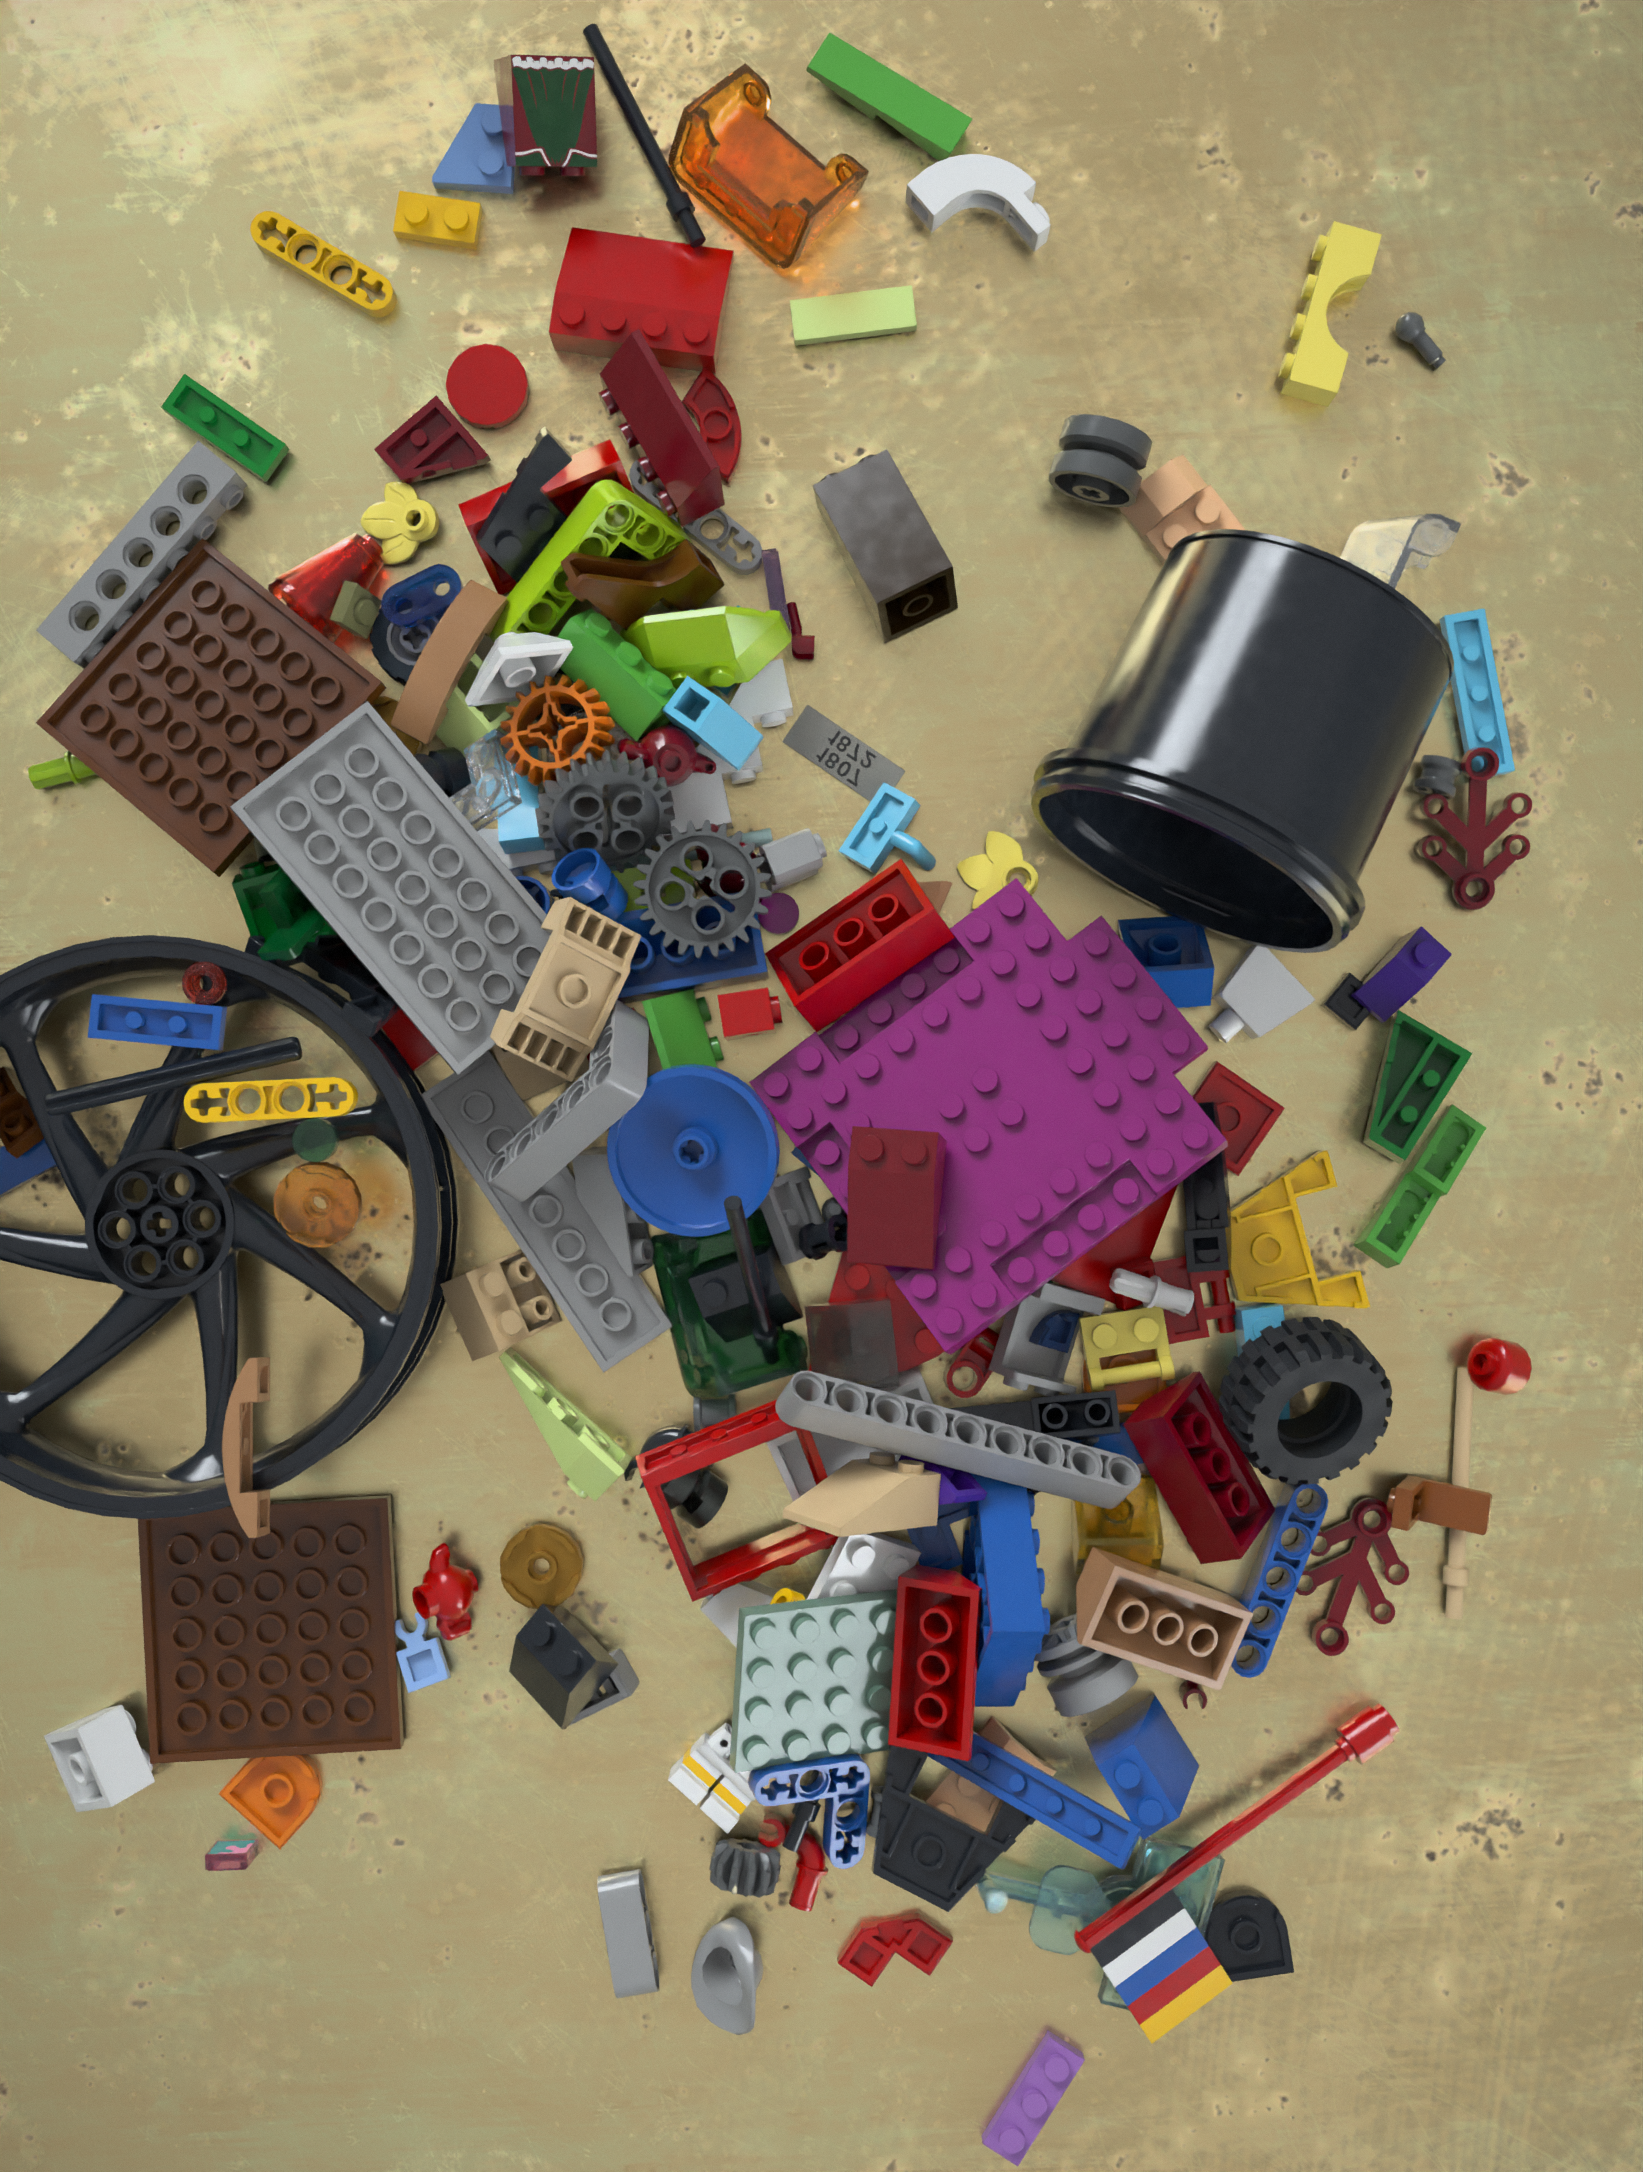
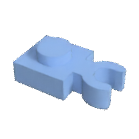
M415 1613L418 1626L413 1633L405 1629L402 1619L395 1621L396 1635L405 1641L407 1646L406 1649L396 1652L408 1693L451 1678L439 1637L427 1641L425 1634L428 1630V1619H424L419 1613Z

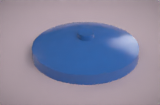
M686 1064L672 1066L647 1077L646 1089L640 1100L609 1127L607 1158L610 1173L618 1192L629 1207L646 1222L661 1230L681 1236H709L729 1230L730 1227L724 1208V1201L729 1196H738L741 1199L747 1219L768 1195L774 1183L779 1165L780 1150L777 1129L763 1100L749 1085L738 1077L707 1065Z

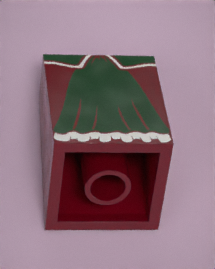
M508 55L495 59L494 72L507 167H519L521 176H545L544 167H560V176H585V168L597 167L594 57Z

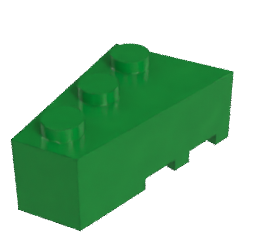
M1398 1010L1391 1019L1363 1143L1398 1164L1406 1161L1473 1053Z

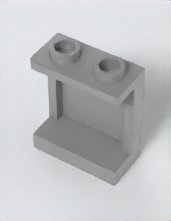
M1047 1282L1006 1313L989 1370L1005 1376L1003 1384L1019 1390L1027 1391L1030 1384L1035 1386V1392L1045 1396H1058L1059 1392L1075 1394L1077 1387L1066 1383L1064 1376L1079 1330V1320L1068 1353L1031 1343L1029 1339L1037 1324L1048 1314L1057 1310H1071L1080 1313L1079 1317L1083 1316L1084 1311L1101 1316L1105 1299L1070 1287Z

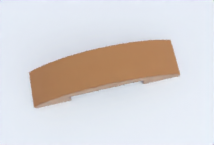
M470 580L464 586L440 619L423 648L399 699L391 722L393 728L427 746L430 745L448 712V708L445 706L483 636L489 637L509 601L506 597L473 580Z
M270 1357L248 1358L234 1384L223 1428L222 1457L225 1483L234 1513L248 1538H258L270 1534V1489L253 1490V1403L270 1401Z

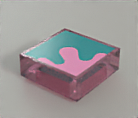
M258 1839L216 1841L205 1854V1870H246L259 1854Z

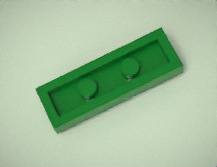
M186 374L182 376L161 406L168 415L265 482L268 481L290 450L284 442Z

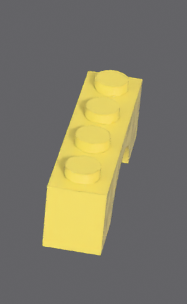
M1336 221L1333 222L1326 236L1319 234L1311 260L1317 261L1314 275H1307L1300 299L1307 301L1303 314L1297 313L1289 338L1296 340L1292 354L1286 352L1278 377L1285 379L1281 394L1326 407L1330 405L1337 395L1349 353L1335 342L1329 332L1326 319L1327 306L1332 299L1343 293L1362 289L1371 275L1382 234Z

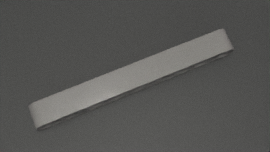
M803 1370L797 1372L779 1395L775 1404L779 1418L793 1427L1102 1508L1112 1509L1117 1507L1138 1486L1141 1480L1140 1470L1136 1463L1124 1455L812 1371Z

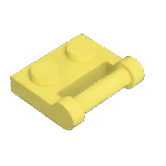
M1143 1306L1125 1311L1118 1310L1101 1313V1316L1094 1314L1079 1317V1327L1091 1392L1104 1391L1105 1386L1157 1377H1160L1161 1381L1175 1379L1163 1308L1156 1306L1147 1308ZM1155 1349L1156 1361L1101 1369L1099 1358Z

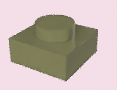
M344 581L330 620L354 636L368 639L382 600L359 584Z

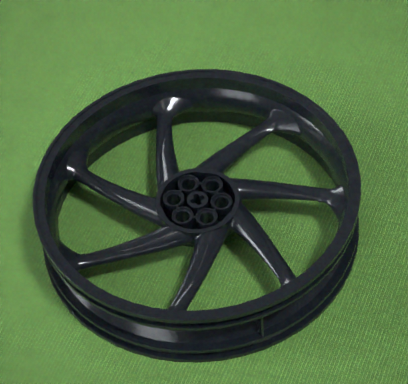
M156 935L111 937L75 944L38 956L0 975V1047L4 1048L8 1054L47 1147L68 1191L85 1220V1233H54L0 1227V1260L73 1278L113 1284L122 1289L120 1297L87 1334L32 1384L17 1393L0 1390V1481L30 1496L58 1506L108 1517L136 1519L182 1517L218 1510L232 1505L224 1477L222 1441L225 1414L229 1398L237 1380L239 1294L236 1256L239 1250L246 1251L263 1259L324 1297L356 1322L363 1330L364 1339L358 1380L344 1396L315 1422L291 1438L259 1454L253 1455V1490H271L290 1481L350 1441L371 1423L403 1388L420 1363L439 1325L446 1304L440 1284L453 1278L459 1233L457 1182L446 1136L432 1117L422 1096L427 1091L424 1084L382 1028L374 1036L368 1037L340 1017L345 1002L349 1001L326 984L290 966L281 968L267 960H261L260 957L221 944L184 937ZM157 976L197 978L202 983V991L195 1004L229 1007L244 1002L276 1001L292 1009L320 1028L347 1053L364 1073L376 1091L377 1096L376 1101L372 1105L354 1108L353 1111L344 1116L301 1118L227 1134L177 1148L175 1138L184 1109V1097L191 1085L146 1096L132 1124L116 1164L110 1167L106 1165L93 1148L71 1113L59 1116H50L47 1113L44 1097L47 1093L55 1092L57 1089L40 1058L36 1039L40 1029L57 1004L62 999L102 984L132 978ZM172 1046L161 1067L201 1058L205 1049ZM373 1135L384 1142L407 1168L412 1190L414 1222L412 1254L406 1285L399 1307L392 1311L385 1310L305 1240L267 1210L238 1191L233 1183L236 1178L284 1158L354 1137ZM181 1173L186 1175L190 1182L189 1191L184 1196L179 1194L175 1188V1180ZM138 1179H142L147 1185L148 1192L142 1201L138 1200L133 1193L134 1184ZM205 1207L210 1208L215 1214V1223L210 1230L205 1228L200 1221V1214ZM121 1218L126 1219L131 1227L130 1235L126 1240L122 1239L117 1232V1224ZM160 1219H171L172 1228H161ZM188 1246L193 1247L199 1256V1261L195 1268L189 1267L184 1261L183 1254ZM145 1252H150L156 1259V1268L153 1273H148L142 1266V1257ZM186 1297L191 1298L197 1317L203 1358L207 1428L204 1446L195 1455L164 1472L128 1470L82 1458L51 1442L29 1427L32 1418L120 1354L156 1325Z

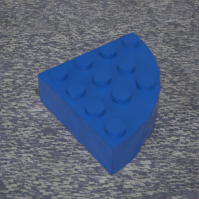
M975 1474L974 1479L987 1492L984 1500L970 1501L968 1503V1514L972 1516L969 1530L964 1532L962 1553L964 1564H962L961 1568L962 1576L982 1588L975 1707H1010L1015 1705L1020 1691L1025 1690L1027 1674L1033 1672L1034 1657L1036 1654L1041 1653L1042 1638L1044 1635H1048L1050 1631L1049 1610L1047 1607H1042L1041 1594L1044 1593L1045 1589L1043 1568H1037L1036 1555H1038L1040 1548V1537L1038 1529H1032L1031 1517H1033L1035 1510V1499L1033 1491H1027L1026 1487Z

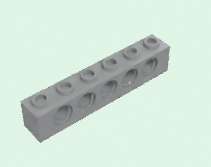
M197 441L36 631L70 660L85 668L202 538L206 540L212 535L217 526L216 521L226 509L230 510L240 502L243 497V490L247 484L232 468L200 441ZM207 490V496L203 502L192 504V498L196 492ZM173 521H180L179 530L171 536H166L167 526ZM147 552H153L151 563L145 567H139L141 556ZM120 583H126L125 593L120 598L113 599V589ZM94 614H98L99 622L97 626L92 630L86 631L87 619Z

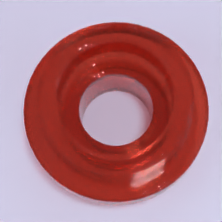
M197 962L185 971L182 978V988L190 1001L200 1005H211L218 1002L224 996L227 988V979L223 970L216 964ZM204 975H207L212 980V987L209 991H204L200 987V979Z

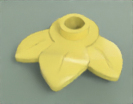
M397 481L385 485V502L370 506L364 512L360 521L361 526L367 533L378 539H383L380 562L387 565L399 564L412 558L419 542L431 539L439 529V517L435 507L429 502L419 499L412 486ZM420 513L421 520L419 524L413 526L415 517Z
M989 831L986 837V854L969 857L957 865L958 872L963 881L978 891L972 903V909L974 910L1008 885L1010 877L1014 874L1023 876L1025 880L1024 888L1031 896L1038 887V874L1031 864L1023 861L1020 844L1004 833Z

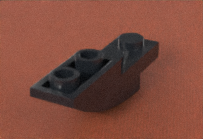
M1115 1390L1031 1398V1401L949 1408L1068 1441L1121 1433Z

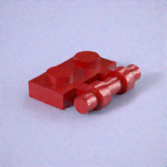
M1186 1255L1153 1261L1155 1276L1160 1277L1162 1282L1178 1288L1191 1290L1194 1293L1193 1306L1185 1317L1163 1309L1169 1344L1210 1337L1207 1320L1217 1319L1219 1333L1236 1331L1233 1315L1236 1314L1235 1301H1230L1226 1278L1230 1277L1229 1270L1187 1273ZM1210 1282L1214 1304L1204 1306L1200 1283Z

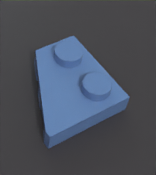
M475 103L432 176V183L435 189L513 194L515 167H507L499 105Z

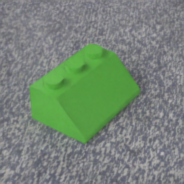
M592 608L571 617L557 637L570 640L573 646L572 651L560 669L574 682L578 679L583 680L587 684V690L595 688L601 695L599 701H605L610 707L608 715L636 742L644 738L652 730L671 722L662 710L677 691L673 687L671 680L665 674L653 668L642 657L640 650L635 645L626 642L611 627L608 619L596 613Z
M692 989L642 1001L662 1069L686 1064L707 1065L719 1069L717 1061L724 1060L718 1037L710 1038L705 1022L712 1020L705 996L697 998L696 992Z

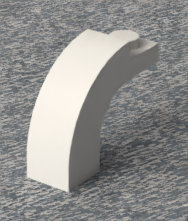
M966 154L946 158L931 165L907 184L905 203L931 233L959 211L968 208H985L1001 215L1035 252L1047 242L1051 226L1045 209L1039 203L1031 202L1036 182L1019 167L997 157L982 154Z

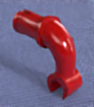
M777 1813L764 1815L763 1822L774 1825L778 1832L769 1835L760 1831L758 1839L766 1847H777L784 1842L790 1825H787L785 1819ZM806 1831L799 1850L796 1852L798 1854L796 1866L799 1869L789 1904L799 1910L810 1912L812 1911L822 1876H826L829 1870L826 1867L825 1855L820 1843Z

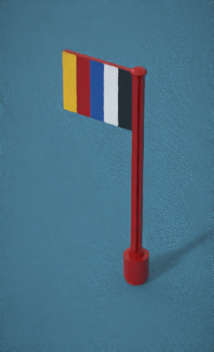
M1378 1703L1372 1708L1366 1706L1335 1729L1339 1738L1334 1741V1746L1080 1932L1075 1930L1074 1940L1076 1945L1085 1953L1092 1952L1151 2044L1233 1984L1173 1888L1344 1762H1352L1355 1759L1363 1765L1393 1743V1736L1399 1733L1400 1730L1392 1716L1381 1704Z

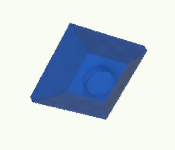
M1175 916L1118 920L1120 939L1176 1008L1211 1006L1215 967L1204 928Z

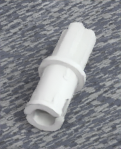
M1118 1268L1114 1270L1109 1283V1287L1113 1292L1142 1301L1144 1307L1152 1308L1156 1306L1184 1317L1186 1314H1189L1194 1302L1193 1291L1162 1282L1161 1278L1155 1275L1148 1278Z

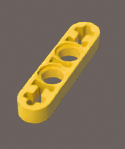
M264 211L257 214L252 220L250 231L253 240L258 248L268 256L369 316L381 318L389 315L394 310L397 303L396 293L390 281L380 273L279 213ZM276 227L281 237L288 241L286 247L282 241L273 236L266 239L263 231L265 229L272 231ZM303 245H312L317 248L316 258L307 264L298 262L296 260L297 250ZM342 265L350 267L352 269V276L347 283L338 285L331 281V273L336 267ZM361 282L364 283L366 288L375 293L382 288L385 299L383 301L375 299L371 304L372 301L366 291L360 288Z
M337 1077L202 1083L194 1085L188 1090L184 1097V1108L191 1119L203 1123L339 1117L347 1115L354 1110L358 1102V1093L352 1082ZM317 1084L315 1093L322 1094L332 1093L334 1085L338 1084L339 1091L347 1093V1100L339 1103V1109H335L333 1102H316L318 1111L313 1112L315 1095L312 1085ZM292 1086L301 1089L305 1098L302 1107L294 1112L287 1110L282 1103L284 1091ZM249 1088L257 1091L261 1098L260 1107L251 1114L242 1111L238 1102L241 1093ZM225 1089H230L228 1097L225 1092ZM204 1091H207L209 1098H228V1107H211L208 1109V1115L206 1116L205 1110L197 1108L196 1103L198 1099L204 1098ZM228 1108L231 1113L230 1116L226 1115Z

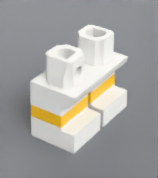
M725 1723L713 1732L711 1736L705 1732L671 1767L668 1781L696 1806L701 1801L700 1809L728 1834L739 1821V1816L756 1798L748 1785L751 1771L735 1773L729 1764L732 1727Z

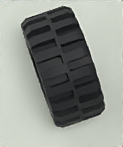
M1303 1317L1302 1322H1298L1296 1318L1281 1321L1282 1326L1277 1328L1268 1326L1261 1330L1260 1333L1262 1335L1254 1341L1249 1339L1241 1346L1243 1350L1241 1355L1232 1358L1227 1367L1230 1374L1224 1375L1220 1391L1223 1395L1219 1399V1408L1224 1416L1223 1422L1248 1461L1253 1467L1258 1468L1261 1474L1270 1479H1279L1282 1483L1297 1484L1298 1480H1301L1306 1485L1317 1484L1320 1478L1325 1477L1327 1480H1332L1341 1476L1339 1472L1347 1467L1352 1470L1360 1464L1359 1459L1365 1453L1370 1455L1377 1447L1375 1440L1378 1436L1383 1437L1388 1426L1385 1417L1391 1416L1393 1401L1390 1397L1392 1395V1387L1381 1364L1349 1328H1343L1340 1323L1330 1319H1324L1322 1322L1319 1317ZM1331 1381L1328 1392L1312 1410L1295 1418L1279 1419L1284 1406L1300 1390L1315 1383Z

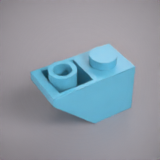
M689 676L685 678L662 709L673 725L685 730L693 740L738 771L764 738L758 730L721 698Z

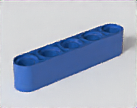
M1298 1480L1297 1484L1286 1483L1281 1491L1275 1507L1276 1510L1271 1517L1239 1601L1252 1613L1261 1606H1266L1269 1609L1268 1617L1262 1623L1256 1624L1250 1621L1238 1648L1239 1650L1243 1646H1253L1254 1653L1251 1659L1245 1662H1238L1235 1655L1231 1664L1234 1671L1242 1677L1252 1678L1260 1675L1265 1670L1327 1511L1328 1497L1324 1489L1318 1484L1306 1485L1301 1480ZM1308 1488L1312 1489V1502L1306 1507H1297L1296 1499L1299 1492ZM1289 1528H1297L1299 1534L1296 1542L1290 1546H1282L1281 1538L1284 1531ZM1275 1567H1282L1284 1574L1281 1581L1274 1585L1267 1584L1266 1576L1268 1572Z

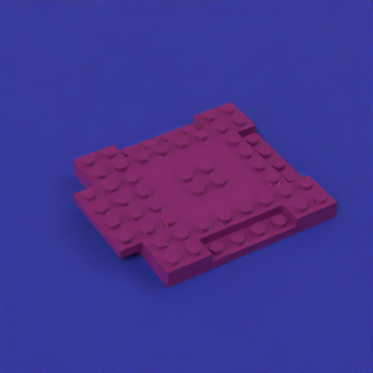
M1017 878L951 927L950 930L955 936L954 939L872 994L820 1035L815 1031L749 1082L847 1215L848 1163L853 1126L939 1132L947 1141L934 1270L894 1266L885 1267L938 1343L950 1355L1228 1147L1226 1138L1175 1076V1074L1208 1050L1207 1044L1102 915L1067 941Z

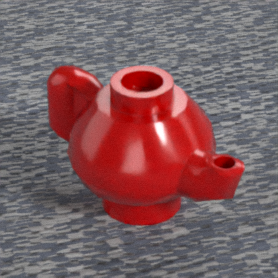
M442 1543L432 1551L429 1569L423 1575L422 1584L413 1588L412 1597L415 1608L420 1616L424 1619L435 1616L437 1618L436 1627L440 1630L443 1639L452 1641L468 1634L472 1629V1619L468 1609L473 1601L474 1593L478 1591V1582L471 1570H464L462 1567L449 1562V1547L447 1544Z

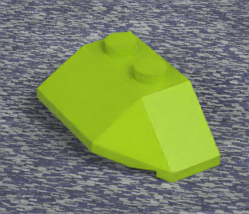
M731 606L644 616L632 623L627 630H620V636L626 642L635 645L640 650L642 657L657 671L665 674L676 689L680 687L687 676L703 687H728L735 683L749 682L791 642V633L780 611L768 610L764 613L753 608Z

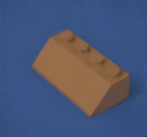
M1095 1547L1092 1548L1076 1585L1077 1642L1080 1645L1219 1691L1253 1616L1250 1610L1229 1594Z

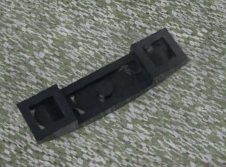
M1216 1102L1198 1103L1222 1133ZM1222 1150L1183 1180L1188 1229L1184 1231L1187 1273L1231 1270L1230 1197L1225 1151Z

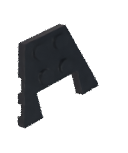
M545 426L535 438L536 444L527 458L524 457L516 469L517 475L506 493L502 492L476 535L478 544L517 583L568 518L564 511L541 488L573 461L570 453ZM620 542L609 557L627 559L638 554V552Z
M317 935L315 942H307L304 945L303 952L294 959L288 961H281L280 959L267 960L281 968L305 963L318 972V977L321 980L335 984L349 993L351 1001L345 1002L340 1017L368 1037L374 1036L400 1010L398 1005L338 935ZM250 936L245 952L260 957L258 951L265 944V938L263 936Z
M889 1745L871 1870L873 1874L949 1912L987 1872L986 1869L1002 1852H1006L1016 1842L1015 1838L1029 1824L1032 1825L1036 1819L1000 1799L986 1831L983 1832L910 1794L928 1757V1753Z

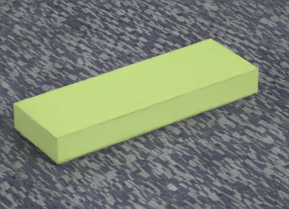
M912 285L790 300L795 346L912 332L917 329Z

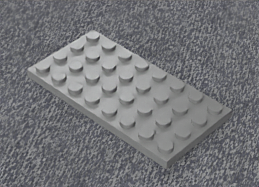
M367 701L230 806V808L458 1076L496 1045L490 1038L498 1015L501 1009L514 1012L551 935L550 932L541 928L547 914Z

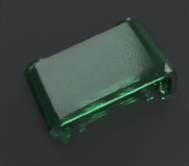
M756 1209L746 1219L753 1246L773 1240L762 1209ZM730 1229L709 1236L690 1237L665 1232L654 1235L651 1238L654 1249L652 1260L665 1312L673 1324L670 1332L681 1376L691 1396L722 1397L808 1370L806 1362L808 1349L804 1339L799 1335L797 1336L792 1330H784L783 1325L777 1326L779 1332L777 1346L780 1359L775 1364H767L764 1361L761 1348L755 1343L753 1335L725 1343L703 1318L688 1279L697 1265L736 1252Z

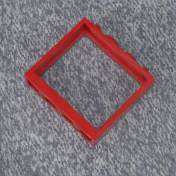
M776 1400L635 1456L640 1476L692 1602L711 1594L715 1596L723 1589L740 1582L755 1580L762 1573L779 1566L794 1564L801 1557L818 1550L830 1549L831 1545L835 1544L838 1536L797 1523L696 1565L692 1563L661 1484L793 1431H796L815 1484H819L828 1477L811 1431L793 1427L783 1422L776 1412Z

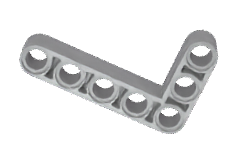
M616 1000L595 1047L590 1052L589 1070L491 1158L484 1173V1181L487 1184L520 1202H524L636 1105L647 1085L649 1024L646 1017Z

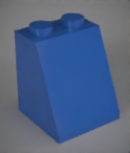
M1153 1693L1084 1736L1098 1769L1129 1819L1143 1828L1140 1835L1143 1840L1180 1817L1199 1768L1196 1759Z

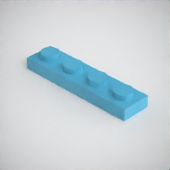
M1485 608L1445 615L1439 621L1442 635L1451 649L1454 660L1451 685L1464 754L1475 747L1489 748L1499 758V769L1495 776L1515 771ZM1476 756L1471 762V767L1475 772L1480 771L1484 766V761L1480 756Z

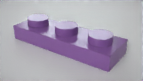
M1047 2031L982 2134V2143L1018 2166L1085 2061L1083 2052L1050 2031Z

